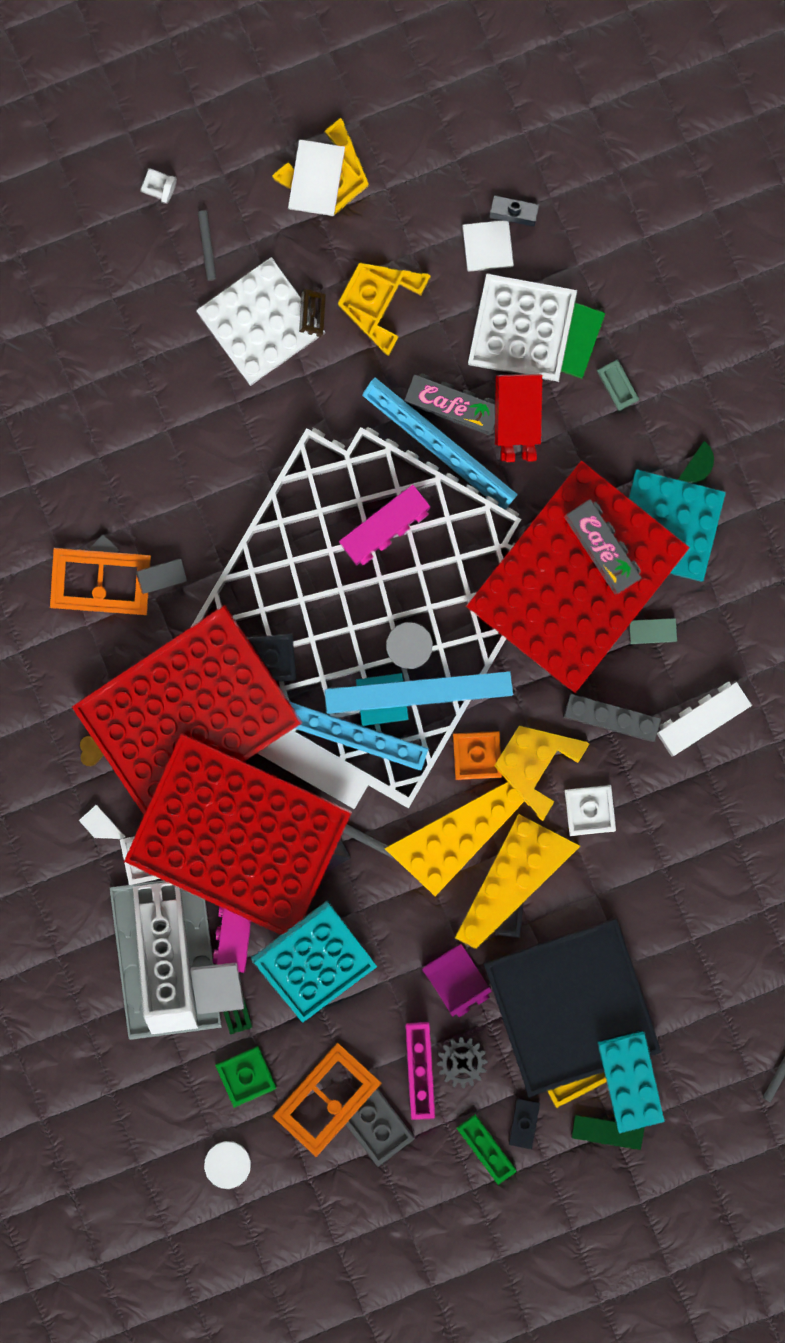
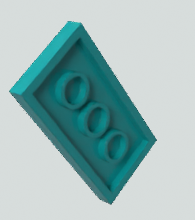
M644 1032L598 1042L618 1132L622 1133L665 1122Z

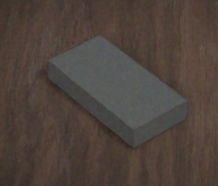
M181 559L136 571L142 594L187 581Z

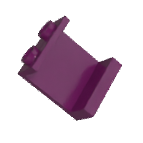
M461 943L422 968L452 1017L456 1014L458 1017H461L470 1011L468 1006L475 1002L479 1005L490 998L488 994L492 992Z

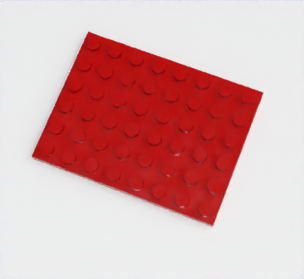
M580 461L465 607L569 690L576 693L690 547L583 461ZM588 500L599 505L603 512L601 517L605 523L608 521L616 532L613 534L618 542H623L628 550L627 557L631 562L634 560L641 570V573H639L641 579L618 594L613 593L564 518L565 515Z
M225 605L72 706L143 815L147 811L181 734L244 762L303 723Z
M181 734L124 862L283 935L304 919L352 812L189 736Z

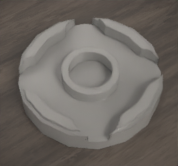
M403 623L396 626L390 632L386 650L389 658L397 666L404 669H415L422 666L429 659L432 653V639L429 632L423 626L416 623Z

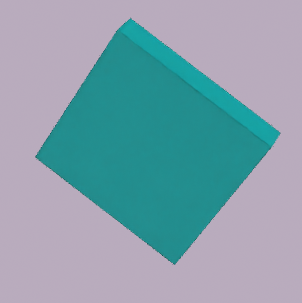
M400 673L356 679L357 686L403 682V675ZM407 706L360 711L362 726L409 720Z

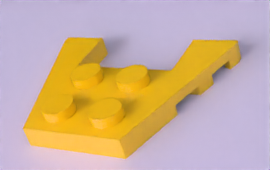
M341 118L325 131V134L336 146L345 147L334 215L369 186ZM286 163L272 177L275 181L291 189L294 169L289 163Z
M359 263L338 302V306L389 356L398 340V336L378 326L399 285L421 295L431 276L425 273L419 274L406 270L400 271Z
M519 726L496 762L495 767L509 784L519 792L527 805H530L537 813L536 815L539 819L543 821L555 801L538 792L534 787L556 751L561 752L578 763L588 748L589 743Z

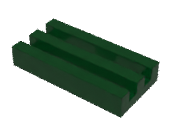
M244 996V1009L242 1011L246 1025L242 1026L238 1010H233L237 1028H234L229 1011H223L230 1035L253 1028Z

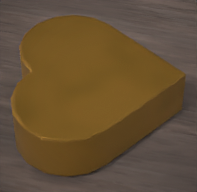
M86 736L81 740L80 748L83 751L81 762L90 767L96 765L104 756L91 736Z

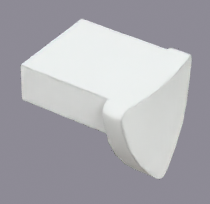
M149 169L141 191L162 199L164 203H168L176 185V177Z

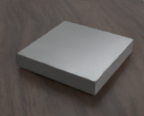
M237 962L191 968L190 972L198 1014L244 1009Z

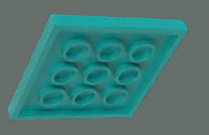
M636 469L629 499L690 547L670 574L703 582L726 492Z
M325 902L251 958L302 1023L377 967L328 902Z

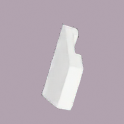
M95 805L79 820L94 838L124 839L126 837L98 805Z

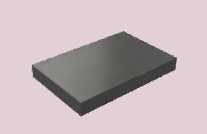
M378 1088L346 1123V1126L377 1167L415 1139Z

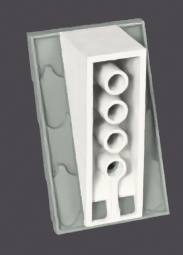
M164 880L110 887L129 1040L222 1028L220 1012L197 1013L190 972L193 967L214 965L206 900Z

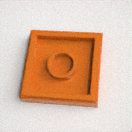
M500 731L453 734L456 780L502 778V774L495 767L496 762L501 756Z

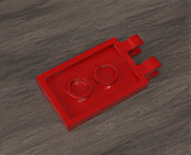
M496 375L495 445L501 446L500 459L505 462H515L513 445H523L522 460L536 461L537 452L535 444H541L542 375Z

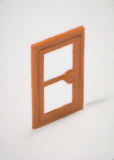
M54 548L50 608L147 615L148 593H141L137 575L135 601L104 599L106 597V590L102 587L104 565L137 567V571L150 567L151 555ZM66 562L99 564L98 587H95L92 591L93 598L64 596Z
M337 1042L274 1113L273 1117L317 1157L382 1083ZM337 1061L363 1083L343 1107L339 1101H331L316 1087ZM312 1090L328 1104V1111L331 1114H336L316 1138L290 1115Z

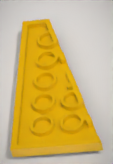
M507 781L384 849L436 896L524 802V798Z
M518 814L455 938L476 949L580 846Z

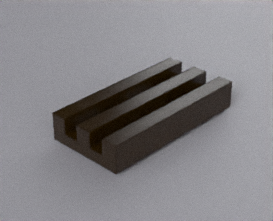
M305 288L301 292L299 332L304 333V331H307L309 335L315 333L316 337L323 335L326 294ZM309 296H310V300H309V317H308V325H307L308 298H309ZM315 298H318L317 327H314Z

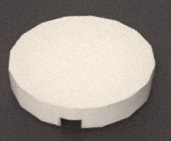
M224 1141L216 1144L209 1150L205 1158L204 1169L207 1178L214 1185L220 1188L231 1189L241 1185L247 1179L251 1170V1160L242 1145L236 1142Z

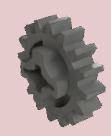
M460 1037L458 1043L452 1038L450 1039L451 1046L443 1045V1048L446 1050L445 1053H438V1056L443 1058L437 1062L438 1066H443L439 1074L447 1075L444 1079L445 1082H448L450 1079L453 1080V1087L457 1083H461V1087L465 1088V1083L467 1082L474 1086L473 1080L475 1078L479 1081L482 1080L479 1073H486V1069L482 1067V1064H487L488 1061L481 1058L486 1054L485 1050L478 1051L480 1044L477 1043L473 1046L472 1038L464 1042L463 1037ZM458 1047L469 1048L465 1052H457L455 1050ZM454 1055L461 1059L466 1057L468 1068L464 1066L457 1067L458 1061ZM475 1055L478 1058L477 1069L472 1066V1059ZM448 1056L453 1060V1066L450 1070H448L446 1065ZM459 1073H467L469 1075L466 1078H458L456 1076Z

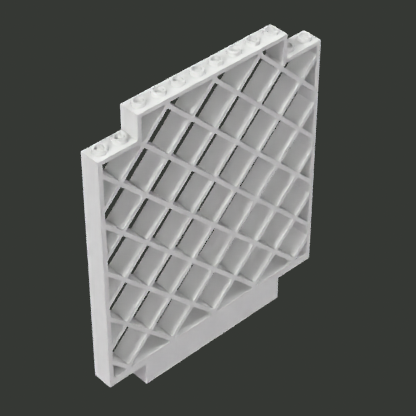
M360 427L347 451L344 450L345 446L334 439L332 442L325 439V434L315 428L311 431L306 428L191 627L206 617L214 601L216 602L217 610L222 607L219 593L226 582L251 576L259 609L233 615L232 617L235 621L261 615L266 636L272 634L266 613L301 605L309 637L293 641L294 647L311 643L319 677L286 686L284 681H280L279 688L288 701L287 691L321 682L324 691L328 689L327 680L361 672L362 679L367 678L365 670L394 663L390 658L363 665L354 631L389 622L392 631L395 628V620L425 612L429 614L437 645L432 646V652L439 651L445 677L448 678L451 675L444 649L478 640L484 668L480 674H486L506 639L501 636L488 659L483 638L498 635L499 633L495 630L481 633L477 616L470 611L476 635L442 643L433 610L466 601L468 603L476 593H470L462 561L495 552L499 564L503 559L501 550L509 552L515 544L513 543L511 546L508 542L521 521L518 518L519 513L508 507L504 510L498 506L499 502L490 496H487L486 499L478 495L479 490L471 485L462 486L457 483L459 479L449 473L445 476L438 472L439 468L428 461L426 464L417 460L419 456L409 450L406 453L398 449L399 445L388 438L386 441L378 437L379 433L369 427L366 430ZM362 437L384 449L350 458ZM309 438L344 457L345 460L311 469L305 445ZM302 452L306 471L288 475ZM391 454L396 455L434 478L400 487ZM386 457L395 489L360 498L352 466ZM347 467L356 499L321 508L313 476ZM309 478L317 509L282 518L276 497L282 484ZM440 482L484 507L449 516ZM411 485H414L417 490L436 485L444 517L413 526L409 525L411 529L405 533L408 536L416 567L381 576L376 553L374 552L372 553L374 556L372 561L377 577L342 586L334 553L345 550L341 545L331 546L323 515L358 506L363 523L366 521V516L362 504L398 496ZM273 502L278 520L260 524ZM490 510L514 523L502 544H499ZM485 513L494 546L460 555L451 522ZM319 516L327 549L293 557L284 525ZM446 524L455 556L421 565L412 533ZM280 527L288 559L254 568L248 548V543L253 534ZM244 551L249 569L231 574ZM329 555L338 588L303 597L295 564ZM457 563L465 596L431 604L422 571ZM290 565L298 598L264 607L256 574ZM418 573L426 606L392 615L383 582ZM379 583L387 616L352 625L344 592ZM340 594L348 627L314 636L305 603ZM350 633L359 666L324 675L316 642ZM401 667L405 682L410 681L407 669ZM465 700L460 709L458 701H453L456 716L451 725L425 733L423 732L417 706L412 705L419 734L402 738V740L411 742L421 739L422 746L428 748L426 737L445 732L446 734L432 758H430L428 750L426 755L427 767L421 776L395 783L390 762L384 758L390 786L346 762L348 758L363 755L367 752L358 750L345 754L343 744L338 743L340 757L296 733L298 729L295 728L257 753L353 809L356 808L368 785L409 808L471 700ZM360 711L342 712L338 714L330 713V716L341 719L348 716L359 714ZM375 724L376 731L381 732L380 725ZM417 782L409 797L395 790L396 787Z

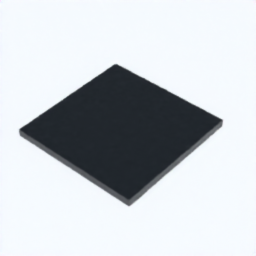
M617 919L484 963L528 1097L603 1073L604 1068L598 1042L643 1031L649 1056L662 1053Z

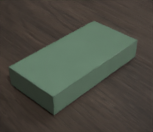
M618 359L597 370L618 411L639 401Z
M676 618L632 621L629 624L630 644L677 642Z

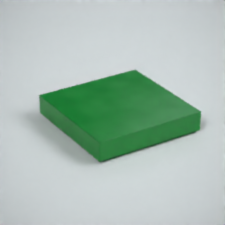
M259 1046L215 1065L234 1108L277 1089Z

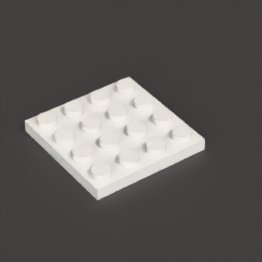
M272 258L266 260L196 310L250 386L318 338L315 333L309 335L307 331H304V333L299 332L301 298ZM308 309V315H307V325H308L309 309ZM314 317V327H317V320Z
M486 274L468 364L520 375L541 374L542 379L559 382L577 290Z

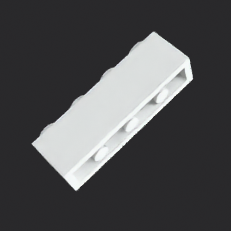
M728 681L718 688L719 693L711 697L708 694L698 701L700 705L692 710L691 707H688L679 713L681 718L674 722L669 719L659 726L661 730L657 732V735L671 756L681 752L752 706L737 682L731 685Z

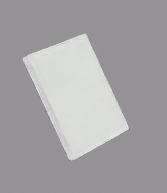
M299 140L289 209L334 216L345 147Z

